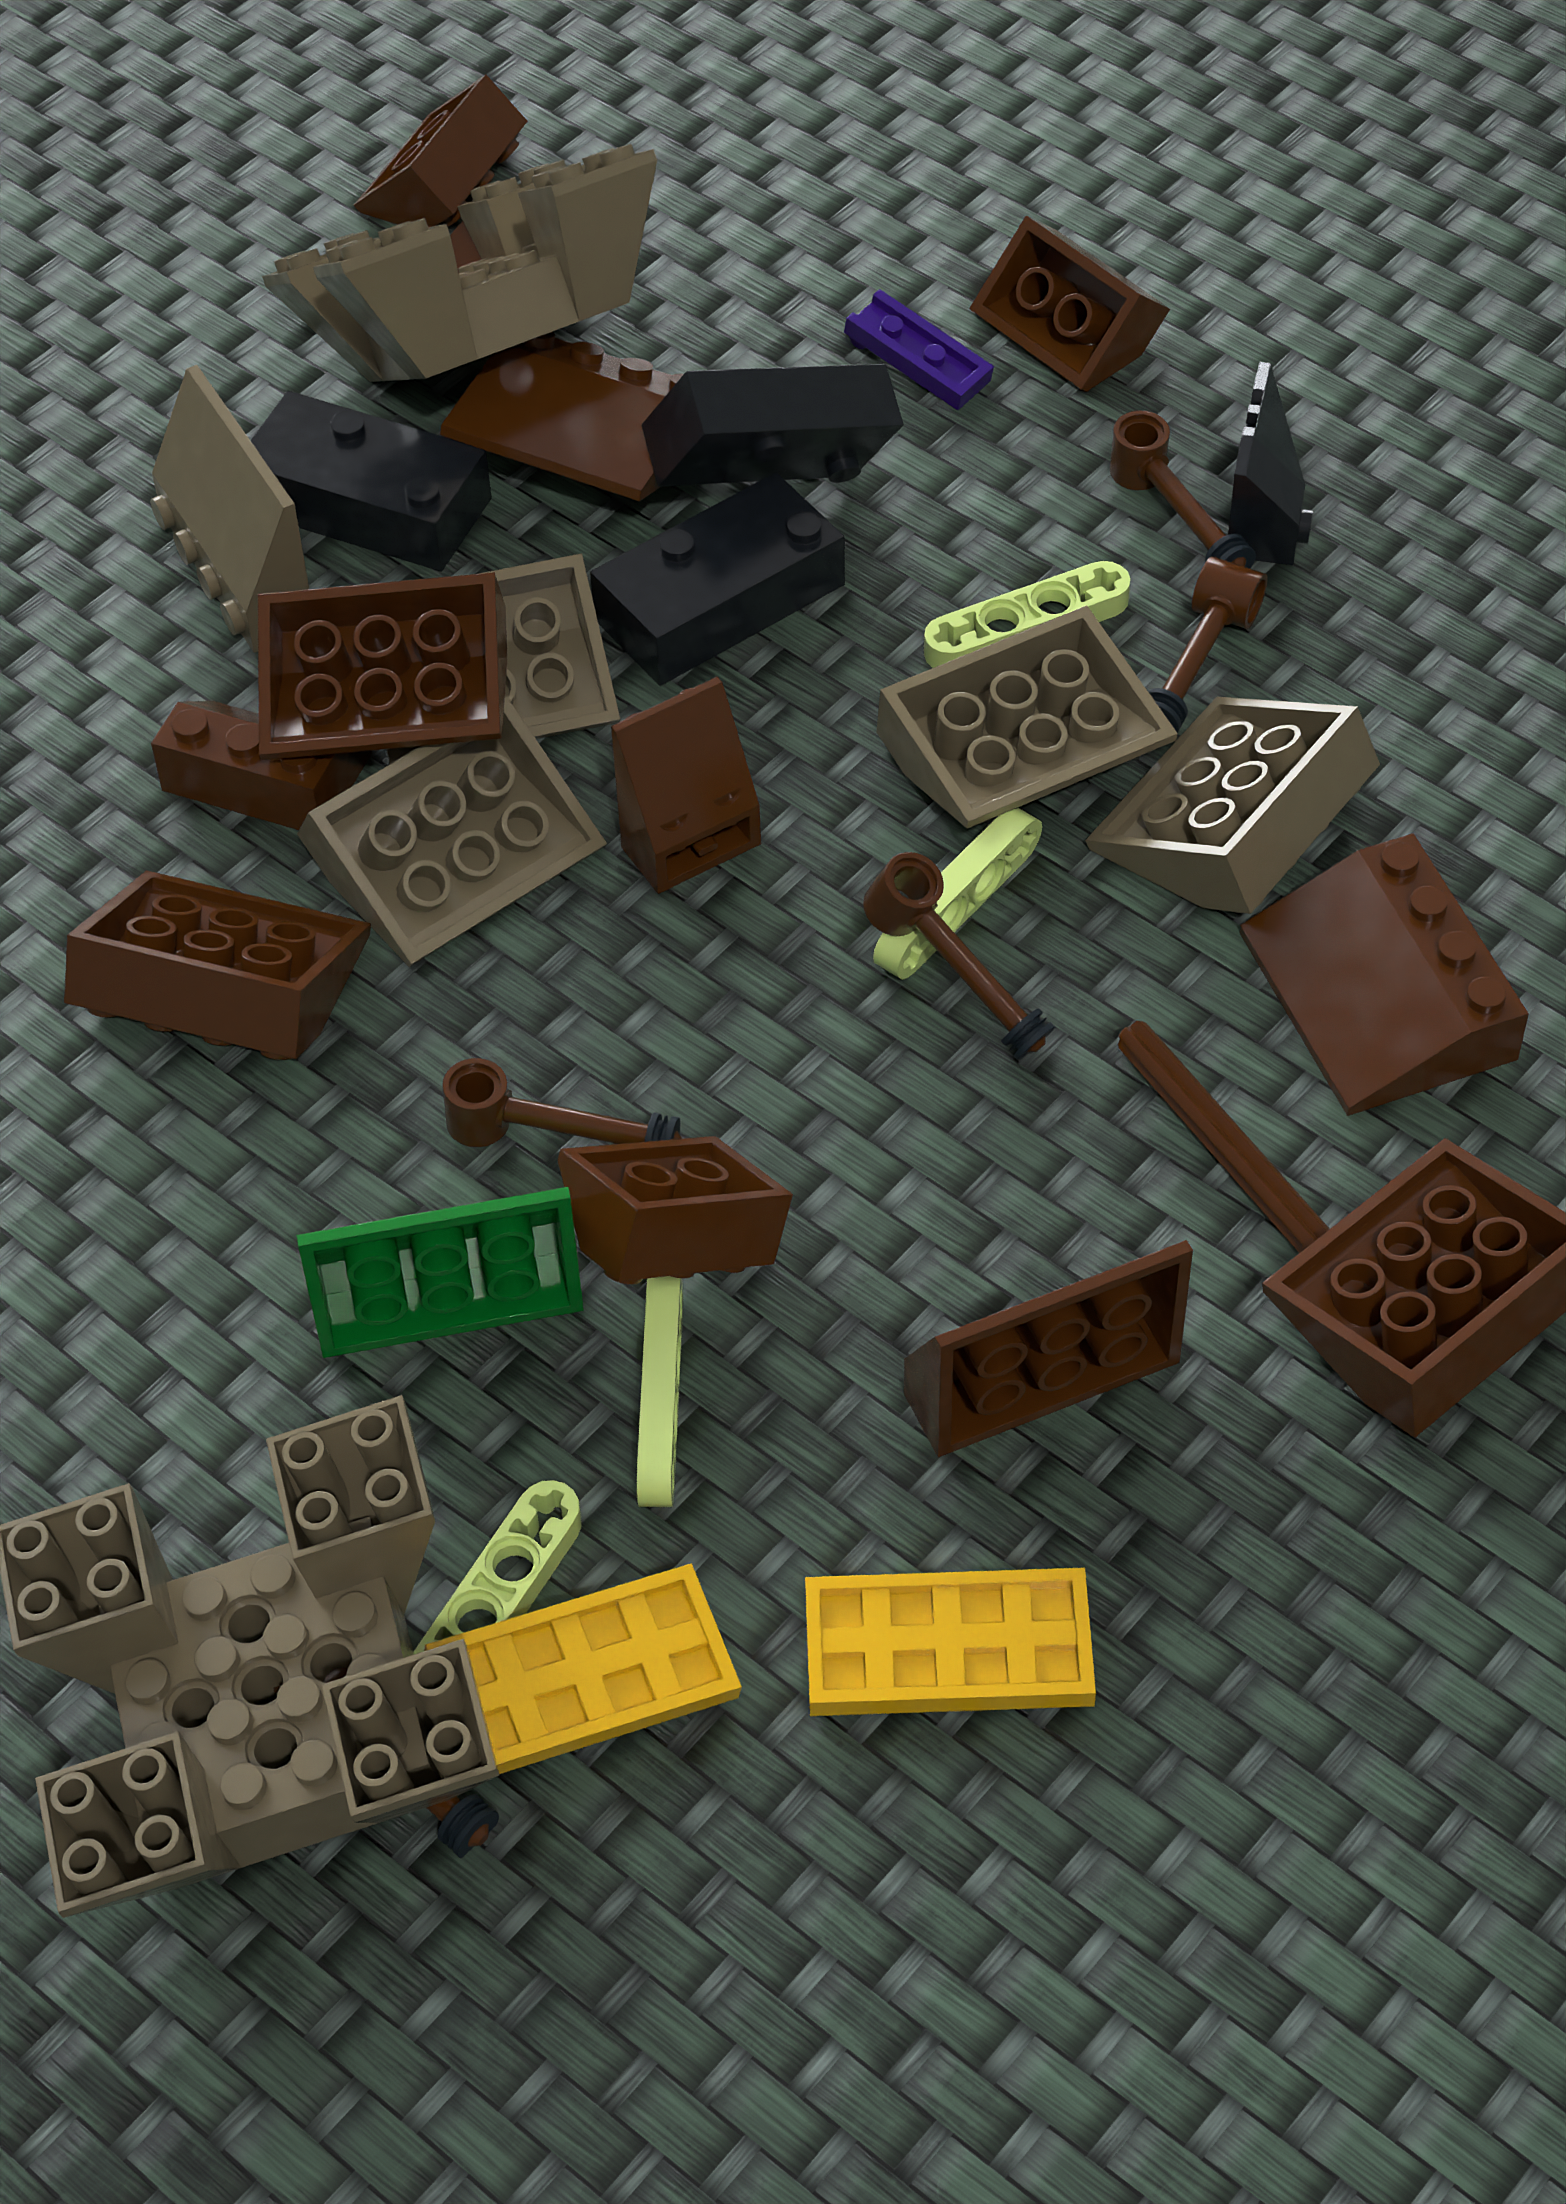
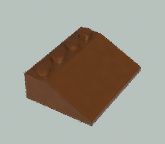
M552 331L493 353L441 424L440 435L641 501L660 488L657 485L641 425L684 374L670 375L655 370L652 363L643 359H620L605 354L601 346L593 343H570L555 338V333Z
M495 572L258 594L259 756L261 760L502 739L507 673L506 606Z
M1414 833L1357 850L1240 925L1239 933L1347 1116L1519 1059L1529 1013Z
M146 870L67 935L64 1003L87 1008L89 1013L99 1017L120 1016L144 1022L146 1027L156 1031L178 1030L198 1035L205 1042L213 1045L235 1044L256 1049L263 1056L271 1059H297L320 1036L370 936L371 923Z
M1444 1138L1262 1283L1263 1293L1366 1405L1416 1438L1566 1312V1212Z
M1185 1240L935 1336L904 1359V1396L938 1458L1180 1363L1193 1249L1188 1241Z

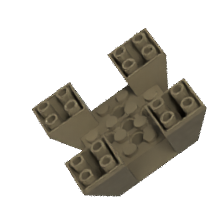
M627 144L582 158L584 165L578 162L566 166L563 159L520 172L518 175L521 184H518L516 177L471 190L470 193L473 201L457 207L481 260L457 268L447 224L428 227L425 218L379 231V238L373 239L369 236L368 230L328 241L323 243L326 254L321 256L318 249L315 248L283 257L274 261L277 271L262 276L267 289L369 382L426 379L630 303L657 164L654 149L634 153L632 144Z
M402 1395L267 1438L266 1442L289 1543L175 1580L172 1579L130 1483L0 1525V1574L13 1650L19 1657L114 1693L116 1695L125 1749L35 1778L57 1910L62 1918L194 1884L448 1801L500 1775L465 1640L460 1639L424 1652L413 1653L404 1614L435 1524V1517L406 1402ZM348 1668L347 1674L343 1678L324 1683L326 1676L333 1670ZM281 1686L278 1693L274 1694L273 1688ZM290 1760L288 1764H286L283 1767H280L282 1764Z

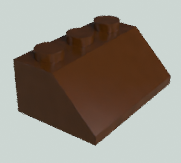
M485 74L427 115L356 201L354 207L362 214L397 225L425 218L428 227L436 226L442 221L449 227L461 217L457 206L468 203L465 199L470 194V191L487 185L493 179L495 174L490 169L494 163L497 165L502 163L517 149L519 142L515 137L528 121Z
M1027 215L969 308L1086 392L1139 358L1170 311V308L1068 237Z
M215 701L177 702L151 742L162 791L296 830L301 828L308 812L351 788L372 754V750L261 760L259 756V714Z
M716 1136L560 1149L558 1165L564 1187H569L573 1222L580 1250L603 1268V1272L608 1278L623 1284H638L647 1278L665 1276L691 1278L695 1273L718 1270L738 1273L744 1271L746 1267L772 1265L775 1263L793 1194Z

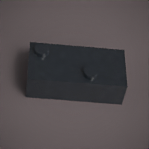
M865 364L686 371L641 426L657 485L661 487L758 482L775 472L784 480L829 478V481L833 483L846 482L857 477L867 462L904 424L887 365Z
M292 391L285 393L251 439L252 444L295 503L300 529L440 572L444 570L492 499L486 450Z
M775 472L590 571L592 599L598 624L659 686H662L844 586V535Z

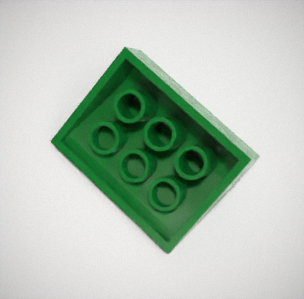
M569 1187L296 1235L323 1358L584 1311Z

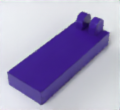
M881 289L873 294L872 302L859 314L852 312L846 318L844 333L849 336L851 343L856 348H867L956 410L962 408L991 381L994 369L992 364Z

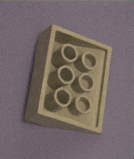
M198 365L186 368L152 471L157 496L151 498L150 503L154 516L162 530L171 528L173 531L174 542L183 562L186 565L194 563L197 567V576L205 595L209 600L217 597L220 601L221 613L229 631L233 635L241 633L255 653L258 652V594L309 589L295 503Z
M582 553L484 572H495L506 606L507 673L505 696L508 697L536 739L619 723L620 715ZM420 746L386 749L389 764Z
M1087 605L880 689L877 734L904 775L967 829L1176 741L1178 734Z
M505 696L502 739L420 746L308 812L297 833L330 884L366 922L371 923L373 930L408 967L416 964L601 850L607 844L507 696Z
M1216 697L1085 841L1089 850L1202 908L1251 914L1287 871L1296 864L1300 856L1319 834L1328 827L1332 819L1352 796L1360 790L1361 786L1378 768L1380 763L1358 706Z

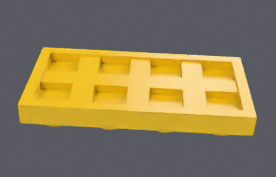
M692 1563L425 1644L424 1651L460 1639L465 1640L499 1774L737 1699L742 1688Z
M1085 1568L805 1577L810 1716L1095 1707L1096 1689Z

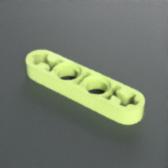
M1094 562L940 616L932 620L925 628V660L932 668L1086 605L1099 622L1115 617L1128 606L1130 591L1129 573L1121 565L1114 562ZM1054 601L1064 604L1068 609L1062 613L1050 614L1042 611L1039 606L1045 602ZM1002 619L1013 622L1016 628L1007 632H996L987 625L994 620Z
M1019 808L999 815L941 872L944 889L942 896L937 901L938 907L935 911L953 932L1032 854L1042 832V822ZM916 928L913 932L904 936H891L882 933L874 949L873 959L875 964L903 980L915 973L937 950Z
M671 1276L647 1278L637 1456L638 1507H673L683 1284L682 1278Z
M554 1480L541 1481L530 1486L521 1495L413 1652L414 1654L424 1652L425 1644L463 1633L457 1625L460 1618L469 1611L476 1609L490 1611L497 1619L495 1623L527 1613L581 1530L579 1499L572 1488L565 1483ZM555 1507L561 1508L563 1519L551 1517L539 1531L537 1512L549 1514ZM538 1531H539L541 1546L538 1544V1542H536V1541L534 1540V1537L536 1536V1534L538 1533ZM509 1556L525 1557L533 1564L531 1572L525 1578L518 1581L503 1580L494 1571L496 1566Z

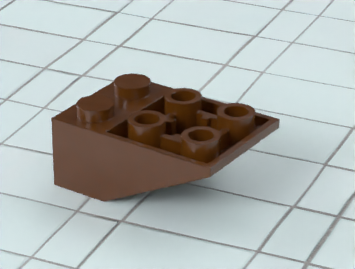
M718 676L694 688L685 689L677 696L645 711L634 713L625 720L611 726L621 848L658 894L761 845L759 801L723 682Z

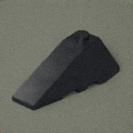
M1259 362L1234 473L1228 535L1240 534L1255 551V561L1294 565L1297 543L1308 544L1313 510L1303 509L1305 482L1271 363Z

